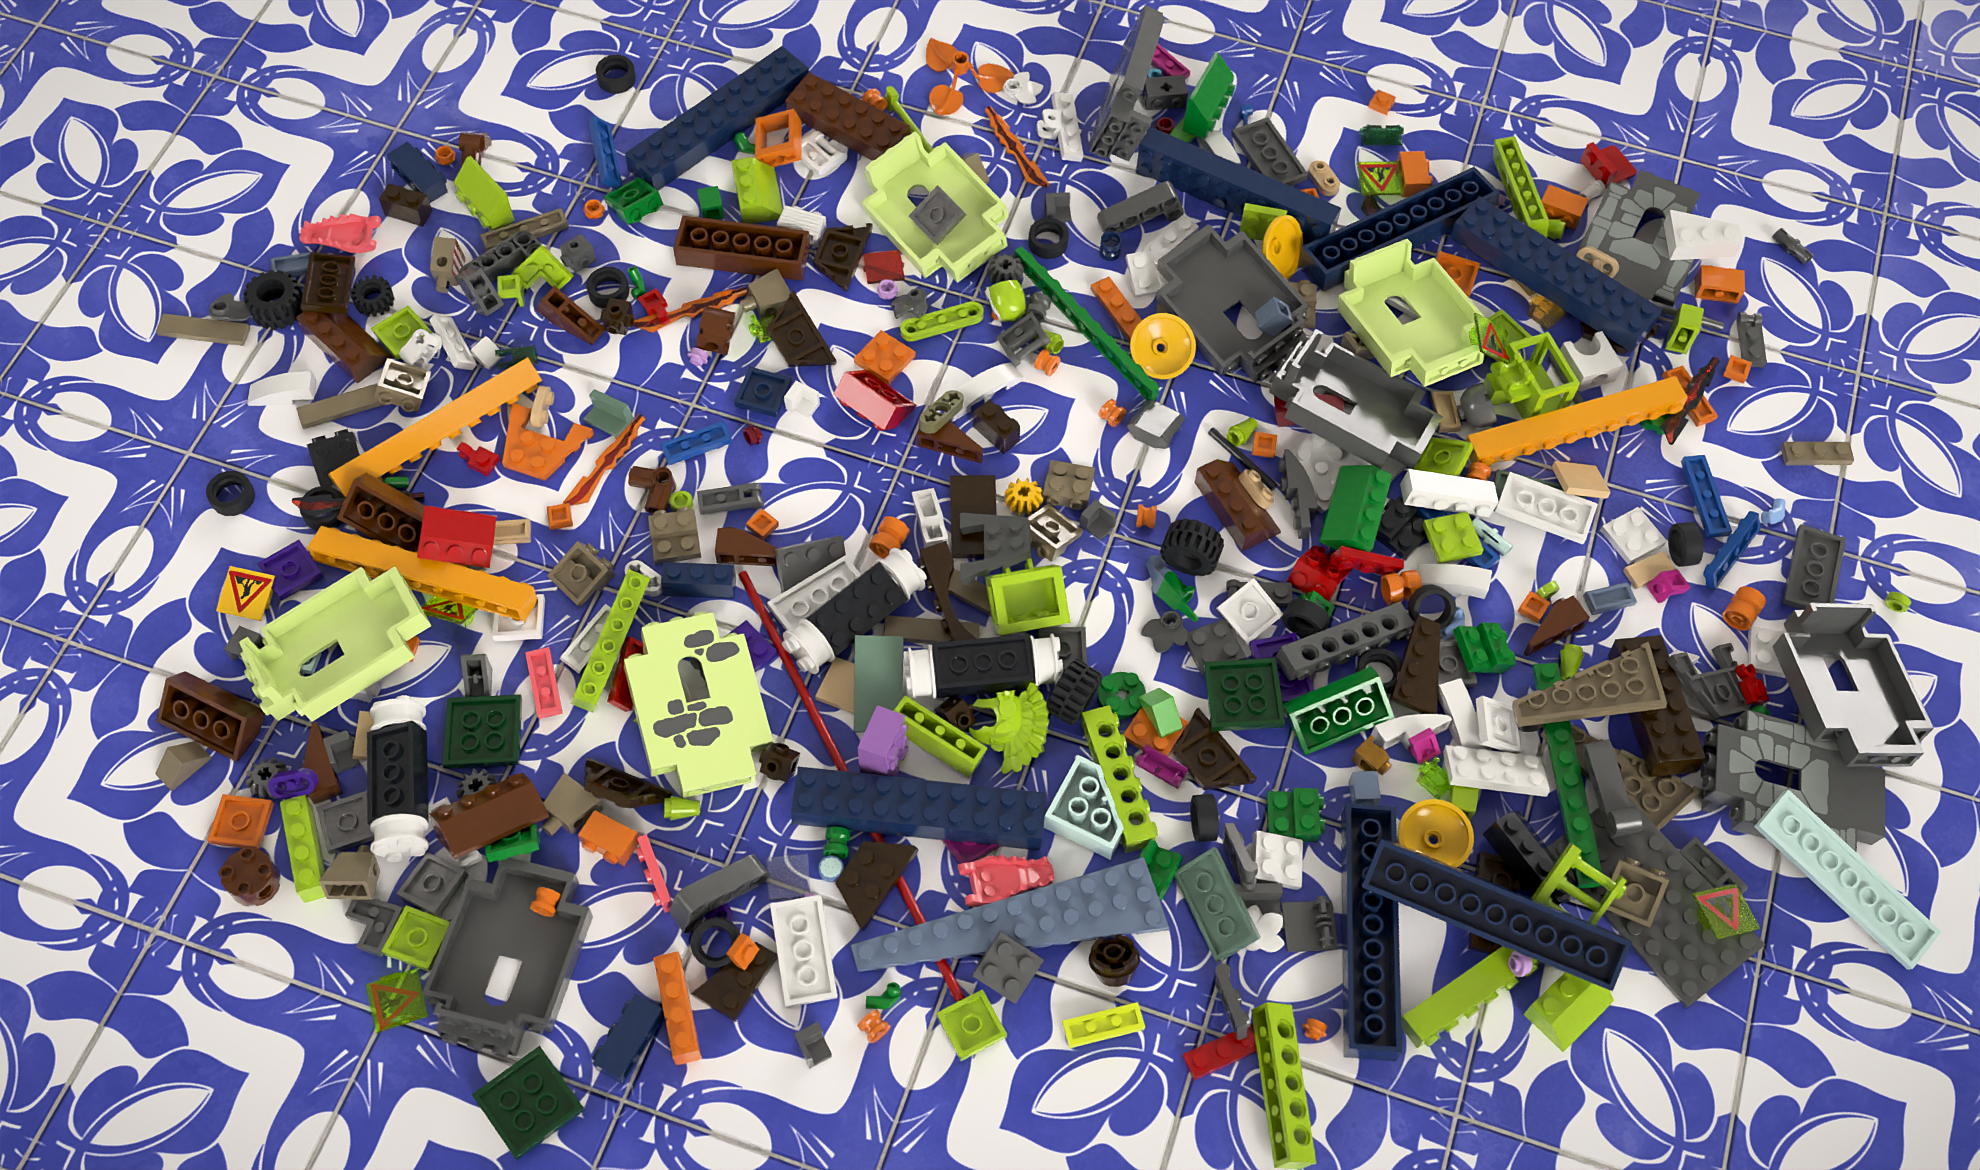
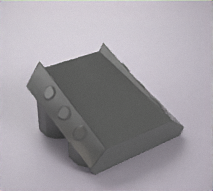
M1147 400L1127 424V427L1134 439L1155 449H1166L1171 445L1173 435L1180 430L1185 418L1177 411L1153 400Z

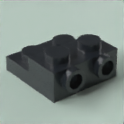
M1399 496L1396 500L1390 499L1385 505V512L1381 516L1375 539L1406 561L1427 539V535L1423 528L1424 519L1416 514L1418 509L1414 506L1404 505L1403 498Z

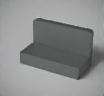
M1256 883V887L1252 890L1244 889L1241 884H1235L1247 909L1257 905L1262 915L1266 913L1281 915L1282 883Z

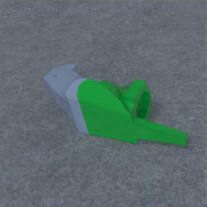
M1150 556L1146 566L1152 581L1151 590L1173 610H1180L1196 623L1199 617L1187 605L1194 595L1195 588L1192 585L1186 586L1183 584L1178 576L1167 567L1166 561L1161 556Z

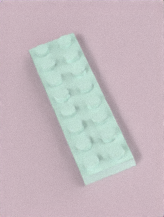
M1783 791L1754 826L1907 970L1913 969L1940 935L1941 931L1791 791Z

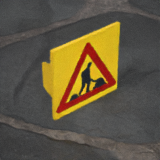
M230 566L216 611L262 621L265 609L269 608L273 595L271 588L275 576Z

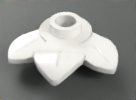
M1020 72L1006 81L1003 86V92L1008 97L1016 98L1020 103L1033 104L1036 103L1035 96L1039 95L1043 90V85L1029 81V72Z
M1257 905L1249 907L1247 910L1261 938L1245 947V949L1250 951L1262 949L1266 952H1276L1281 949L1285 943L1277 934L1283 925L1282 915L1277 913L1262 915Z

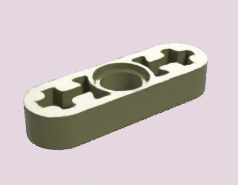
M956 390L945 392L920 415L919 429L924 433L937 432L963 408L964 395Z

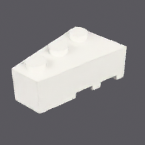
M1675 210L1669 211L1663 223L1670 260L1735 257L1743 244L1738 224Z

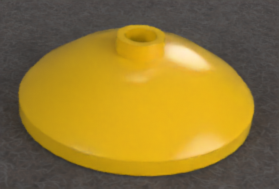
M1281 215L1275 218L1268 226L1262 242V253L1286 279L1290 278L1297 270L1301 247L1303 246L1302 231L1294 217Z
M1168 313L1154 314L1142 320L1133 331L1130 340V353L1133 361L1139 364L1149 377L1155 379H1171L1182 374L1192 363L1196 350L1195 337L1188 324L1181 318ZM1158 344L1163 345L1164 350L1162 352L1157 350Z
M1439 799L1420 801L1412 805L1399 822L1397 837L1400 845L1456 868L1460 867L1467 860L1474 844L1472 825L1465 813L1450 802ZM1434 837L1437 843L1431 844L1428 838Z

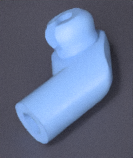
M1782 498L1775 499L1773 509L1769 510V512H1762L1761 521L1764 524L1781 522L1785 517L1786 501Z
M1456 606V614L1453 621L1440 631L1442 637L1446 640L1454 636L1453 630L1457 626H1465V615L1461 607Z

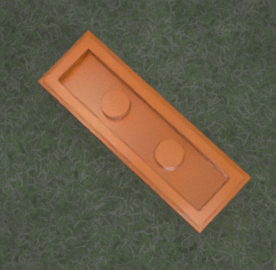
M1683 365L1663 373V379L1676 376L1683 390L1687 391V384L1691 383V376ZM1696 383L1687 394L1688 398L1683 407L1685 410L1690 401L1696 399L1698 389ZM1704 395L1696 409H1690L1688 412L1696 427L1715 421L1718 417Z

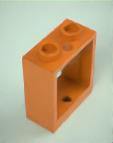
M794 108L755 119V158L772 167L802 160V121ZM789 127V142L767 147V133Z

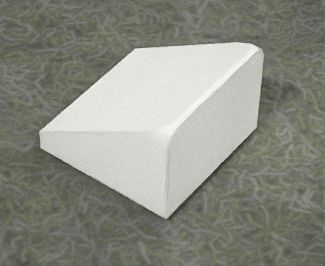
M486 336L471 349L473 358L488 370L505 357L504 353Z

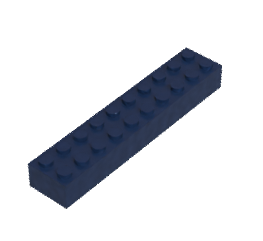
M783 46L779 47L627 151L625 158L628 170L635 177L641 178L656 190H661L734 139L736 133L744 132L754 125L756 118L767 116L784 104L789 95L809 73V68Z
M1152 127L1149 128L1139 144L1136 172L1155 179L1160 183L1169 181L1179 191L1241 217L1243 216L1245 203L1287 210V215L1294 217L1299 223L1304 244L1313 242L1336 231L1341 207Z
M1472 167L1302 246L1299 265L1324 292L1344 282L1345 271L1350 269L1351 260L1405 239L1412 243L1411 250L1453 231L1455 222L1479 196L1497 206L1500 192L1475 167Z
M1480 196L1454 224L1451 239L1598 332L1602 331L1606 337L1630 352H1633L1655 326L1663 310Z
M798 766L791 809V824L822 828L842 827L851 831L950 840L954 842L967 841L982 845L997 844L1001 847L1040 851L1043 840L1046 793Z
M1346 803L1341 813L1343 1057L1397 1061L1402 1053L1398 902L1362 887L1363 879L1380 837L1397 843L1396 806Z
M1380 837L1362 882V887L1612 992L1633 943L1627 937L1383 837Z

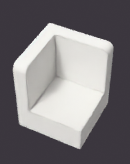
M795 381L784 396L786 410L806 420L810 419L820 405L819 392L798 381Z

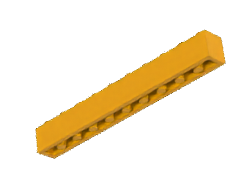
M527 357L329 473L328 476L343 498L347 496L353 480L365 473L382 481L381 475L388 471L391 475L403 468L401 464L407 460L413 463L423 457L421 452L429 448L430 451H433L443 445L441 440L447 436L450 440L462 434L460 429L468 425L469 428H472L482 422L480 417L486 413L490 417L501 410L499 406L506 402L509 406L519 400L518 395L526 391L529 394L538 389L537 383L541 382L542 379Z
M1676 376L1467 435L1466 442H1472L1473 445L1469 459L1471 463L1481 462L1488 466L1500 461L1507 462L1521 455L1528 456L1542 449L1549 450L1563 443L1570 444L1584 437L1591 438L1605 431L1612 432L1619 427L1633 426L1640 421L1654 420L1668 413H1678L1683 409L1688 397Z
M321 526L307 547L312 559L316 562L350 572L362 566L367 574L374 579L391 568L396 567L406 579L411 590L490 613L495 612L501 616L511 617L518 621L526 622L538 601L534 587L528 583H518L504 576L490 575L483 570L476 571L462 564L456 565L449 562L417 558L418 552L407 551L399 546L386 545L378 540L362 538L358 534L341 532L337 528Z

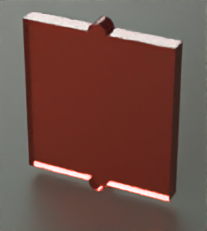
M900 250L863 254L865 265L863 271L866 272L867 284L880 283L885 279L892 281L905 280L904 262H902Z

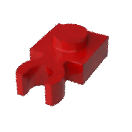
M1744 664L1737 666L1735 671L1742 680L1739 682V686L1747 705H1763L1769 702L1767 689L1761 679H1756V670L1753 664H1749L1746 667Z

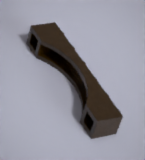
M947 542L920 549V558L917 559V564L927 576L925 585L929 593L932 592L935 599L932 600L936 613L940 612L943 620H940V624L944 634L949 633L950 641L977 639L960 623L951 606L949 584L954 572V560Z

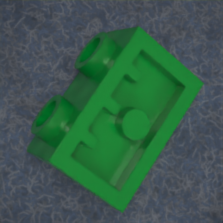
M1150 839L1147 846L1143 847L1140 858L1144 857L1158 898L1162 901L1183 858L1181 854L1161 848L1155 840Z

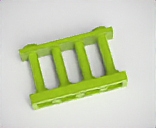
M1570 842L1534 893L1532 899L1568 913L1553 903L1550 897L1555 888L1557 890L1562 889L1593 910L1587 921L1596 925L1614 898L1619 899L1627 888L1624 885L1626 880L1619 875L1613 881L1581 859L1582 856L1579 855L1582 850ZM1570 867L1572 869L1577 868L1608 889L1600 903L1567 881V877L1564 875Z

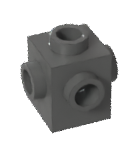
M582 234L559 246L562 254L560 256L562 263L565 267H570L575 273L596 261L594 247Z

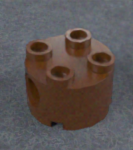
M705 306L699 325L700 332L697 336L696 348L728 355L729 340L733 336L736 312Z
M249 846L243 847L231 855L219 870L223 887L237 903L243 906L264 905L279 891L280 871L269 856L259 849H253Z

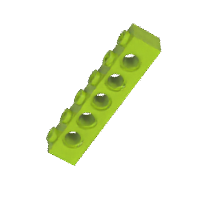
M1516 137L1495 139L1493 160L1516 219L1547 237L1549 219Z
M628 569L570 704L589 712H594L651 578Z
M1110 705L1082 712L1081 726L1094 763L1101 766L1107 788L1110 790L1117 815L1124 828L1121 839L1124 851L1129 853L1143 849V847L1147 846L1150 839H1156L1158 830L1155 822L1150 821L1148 801L1142 798L1141 781L1139 777L1135 778L1133 770H1135L1133 758L1131 755L1127 756L1125 750L1127 742L1124 734L1120 735L1118 716L1116 713H1112ZM1107 732L1110 736L1102 737L1099 733ZM1113 753L1117 755L1118 758L1111 759L1107 756V754ZM1122 775L1125 777V780L1119 781L1114 776ZM1130 797L1133 800V802H1124L1122 798ZM1137 819L1141 824L1133 825L1129 820Z
M1266 1002L1252 1009L1251 1013L1274 1168L1300 1170L1316 1164L1292 1005Z

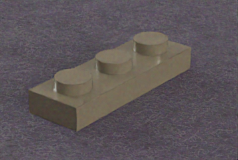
M1783 442L1780 446L1785 465H1852L1855 461L1850 442Z

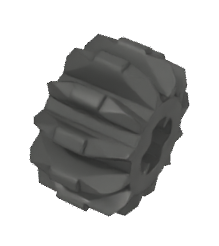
M1005 252L1002 256L996 254L994 259H990L987 268V275L990 277L991 283L996 284L1008 280L1021 282L1022 274L1024 273V267L1021 264L1020 258H1015L1014 254L1007 256Z
M271 757L268 762L266 759L261 758V764L252 763L254 770L246 771V775L249 778L246 780V785L250 788L253 796H259L260 799H266L270 796L271 799L275 800V797L268 790V782L275 774L289 770L286 769L284 762H278L276 758Z
M484 768L479 774L477 770L473 769L472 775L463 774L465 781H457L459 789L456 791V795L461 800L466 795L477 793V789L482 791L488 785L497 784L498 782H496L495 775L492 773L488 774Z

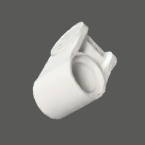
M418 329L406 345L401 348L399 355L406 364L424 369L442 347V338L436 333L429 334L424 329Z

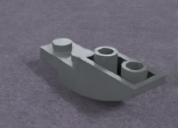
M1285 449L1283 457L1279 458L1278 461L1279 472L1283 474V477L1280 479V489L1284 491L1285 500H1291V509L1296 513V516L1293 518V529L1297 530L1298 539H1307L1311 528L1310 519L1315 518L1318 509L1317 499L1311 480L1303 465L1289 449Z

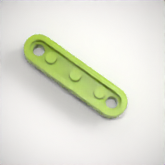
M971 301L924 314L920 318L913 317L907 319L900 326L901 337L906 341L912 342L977 324L983 319L984 309L980 303Z

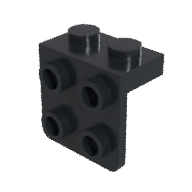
M348 429L334 432V437L326 439L325 435L312 439L313 443L307 444L320 486L334 485L328 474L360 456L355 432H349Z

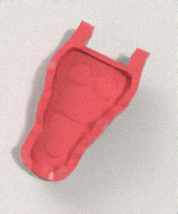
M350 213L348 216L340 214L339 218L331 215L329 219L322 218V222L314 224L304 221V225L300 229L299 240L303 244H322L349 253H366L376 249L377 243L375 240H372L373 229L380 227L382 220L379 216L364 217Z
M991 855L973 862L958 864L959 874L969 875L973 894L965 897L966 906L979 907L1016 896L1036 887L1050 885L1055 877L1053 866L1047 857H1042L1038 860H1026L1025 857L1018 858L1015 855L1010 858H1006L1004 855Z

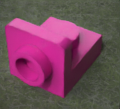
M1678 569L1662 571L1647 584V588L1658 603H1663L1671 595L1686 593L1691 588Z
M1430 727L1408 739L1410 743L1408 750L1419 764L1441 753L1435 733Z

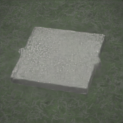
M786 853L785 856L766 858L767 871L770 874L768 878L769 901L803 898L805 894L811 893L808 854L789 855Z

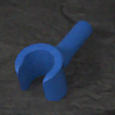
M1251 103L1241 106L1239 115L1242 117L1243 126L1248 124V116L1253 115Z

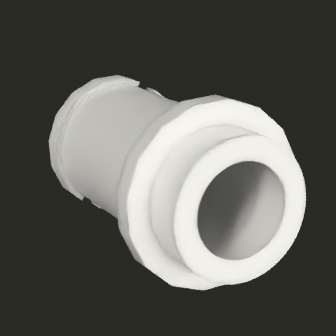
M1593 180L1590 182L1589 187L1578 195L1589 199L1588 204L1597 195L1603 194L1605 185L1601 180Z

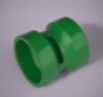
M842 827L827 828L825 833L827 844L824 845L823 855L825 857L836 856L840 859L847 858L849 850L847 842L850 840V831Z

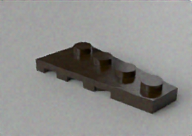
M1421 615L1415 618L1391 692L1390 701L1421 714H1437L1441 624Z
M1485 852L1477 854L1476 876L1512 891H1519L1520 881L1500 856ZM1470 932L1468 949L1490 955L1498 949L1499 944Z

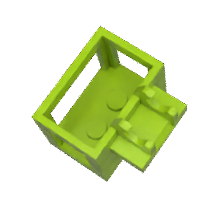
M1549 332L1509 343L1506 349L1509 360L1503 358L1502 361L1492 363L1490 370L1510 404L1513 403L1522 419L1569 407L1580 385V382ZM1536 344L1530 359L1524 361L1518 349ZM1548 348L1569 383L1555 387L1541 363Z
M1029 558L1026 560L1027 563H1025L1024 570L1011 572L1010 567L1005 569L1002 567V574L985 577L995 633L1006 635L1071 623L1062 567L1060 565L1052 564L1034 568L1032 559Z

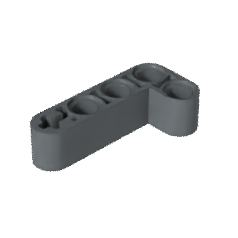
M1166 181L1103 209L1098 213L1097 220L1103 233L1114 231L1119 234L1163 213L1168 221H1176L1184 214V210L1172 183Z
M519 231L461 267L459 273L471 265L482 267L492 283L497 280V276H503L518 267L542 244L529 231Z
M1610 740L1583 745L1584 759L1609 838L1638 832L1642 828L1641 816L1636 806L1631 807Z
M755 854L748 855L681 889L673 899L669 914L683 933H690L702 923L706 913L762 885L769 878L770 874Z

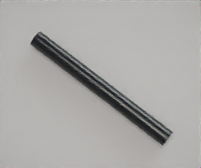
M1212 427L1208 431V434L1250 471L1255 470L1261 476V482L1271 491L1277 488L1278 484L1218 430Z

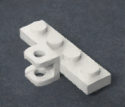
M1053 92L1051 97L1053 109L1043 110V120L1038 121L1036 125L1038 135L1042 138L1056 140L1058 136L1062 160L1081 162L1084 155L1073 94Z

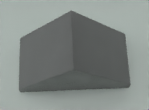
M461 655L465 697L491 696L493 669L487 655Z

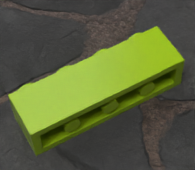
M906 695L894 709V712L905 715V725L908 726L906 732L908 740L968 778L972 776L988 749L986 746Z
M306 795L280 801L296 893L304 903L324 898L325 894L319 880L326 871L313 805Z

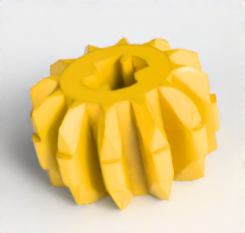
M1027 477L1025 481H1021L1018 478L1016 483L1010 482L1004 496L1006 498V507H1010L1011 513L1018 511L1019 516L1023 513L1030 516L1032 511L1037 512L1039 510V505L1043 503V491L1041 487H1037L1036 481L1029 483Z

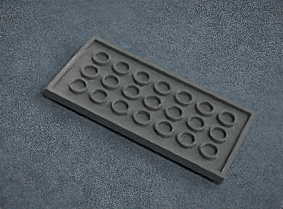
M1628 797L1631 807L1636 806L1635 803ZM1598 807L1590 813L1602 873L1611 878L1618 859L1624 860L1627 856L1641 862L1639 865L1641 868L1649 870L1652 866L1666 872L1664 877L1669 879L1651 927L1642 925L1609 910H1606L1602 916L1619 935L1627 937L1633 942L1631 948L1687 1009L1766 944L1739 915L1738 930H1735L1697 899L1698 896L1715 893L1716 891L1639 808L1642 828L1634 834L1609 838ZM1566 833L1548 846V849L1557 860L1568 846ZM1570 867L1567 873L1575 881L1573 869ZM1603 886L1580 888L1599 903L1607 890ZM1716 898V903L1720 904L1719 898ZM1719 904L1712 905L1724 916L1727 915L1722 906ZM1729 906L1731 913L1729 914L1730 917L1727 918L1733 922V909Z

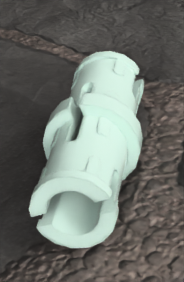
M1479 517L1472 521L1477 535L1484 540L1483 542L1486 545H1491L1504 557L1512 550L1514 545L1499 535V531L1496 528L1492 529L1481 521ZM1485 530L1488 534H1490L1493 538H1495L1499 543H1496L1492 538H1490V537H1489L1487 534H1485L1483 531Z

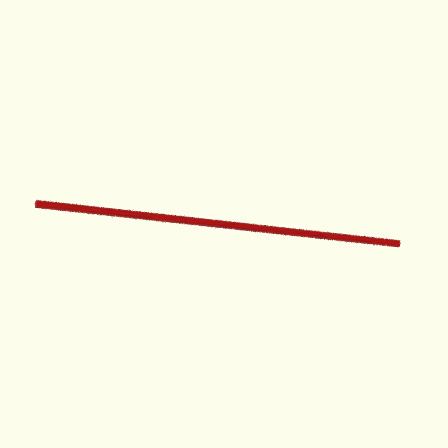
M747 571L740 572L738 576L837 770L849 772L789 653L783 647V641ZM870 833L874 842L886 843L882 834ZM902 875L896 885L916 925L925 923L926 920ZM946 959L936 961L956 1003L963 1000L965 996Z

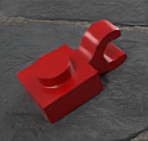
M657 288L637 298L648 316L656 314L662 325L670 322L665 309L668 307L667 302Z
M461 442L456 448L460 451L458 456L468 460V468L487 477L500 461L498 454L481 446L475 451L468 444Z

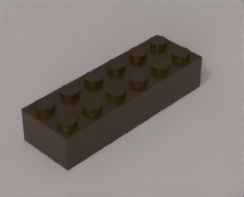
M1662 635L1615 639L1608 654L1610 661L1620 657L1623 652L1628 650L1631 652L1640 648L1642 644L1649 641L1667 701L1666 708L1628 713L1649 777L1697 773L1706 756L1676 673L1666 660L1669 654Z

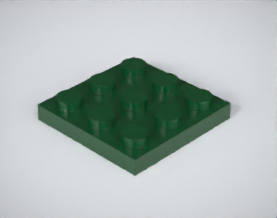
M1276 658L1204 662L1203 669L1211 732L1284 728L1285 718Z
M521 694L447 698L443 767L445 769L519 765L523 701Z
M540 1045L471 1094L516 1160H519L585 1111Z

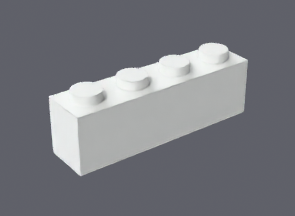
M1409 469L1400 483L1404 505L1457 513L1468 511L1470 515L1490 517L1499 503L1494 482Z

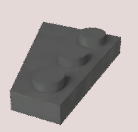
M836 535L775 549L781 594L845 556L843 536Z

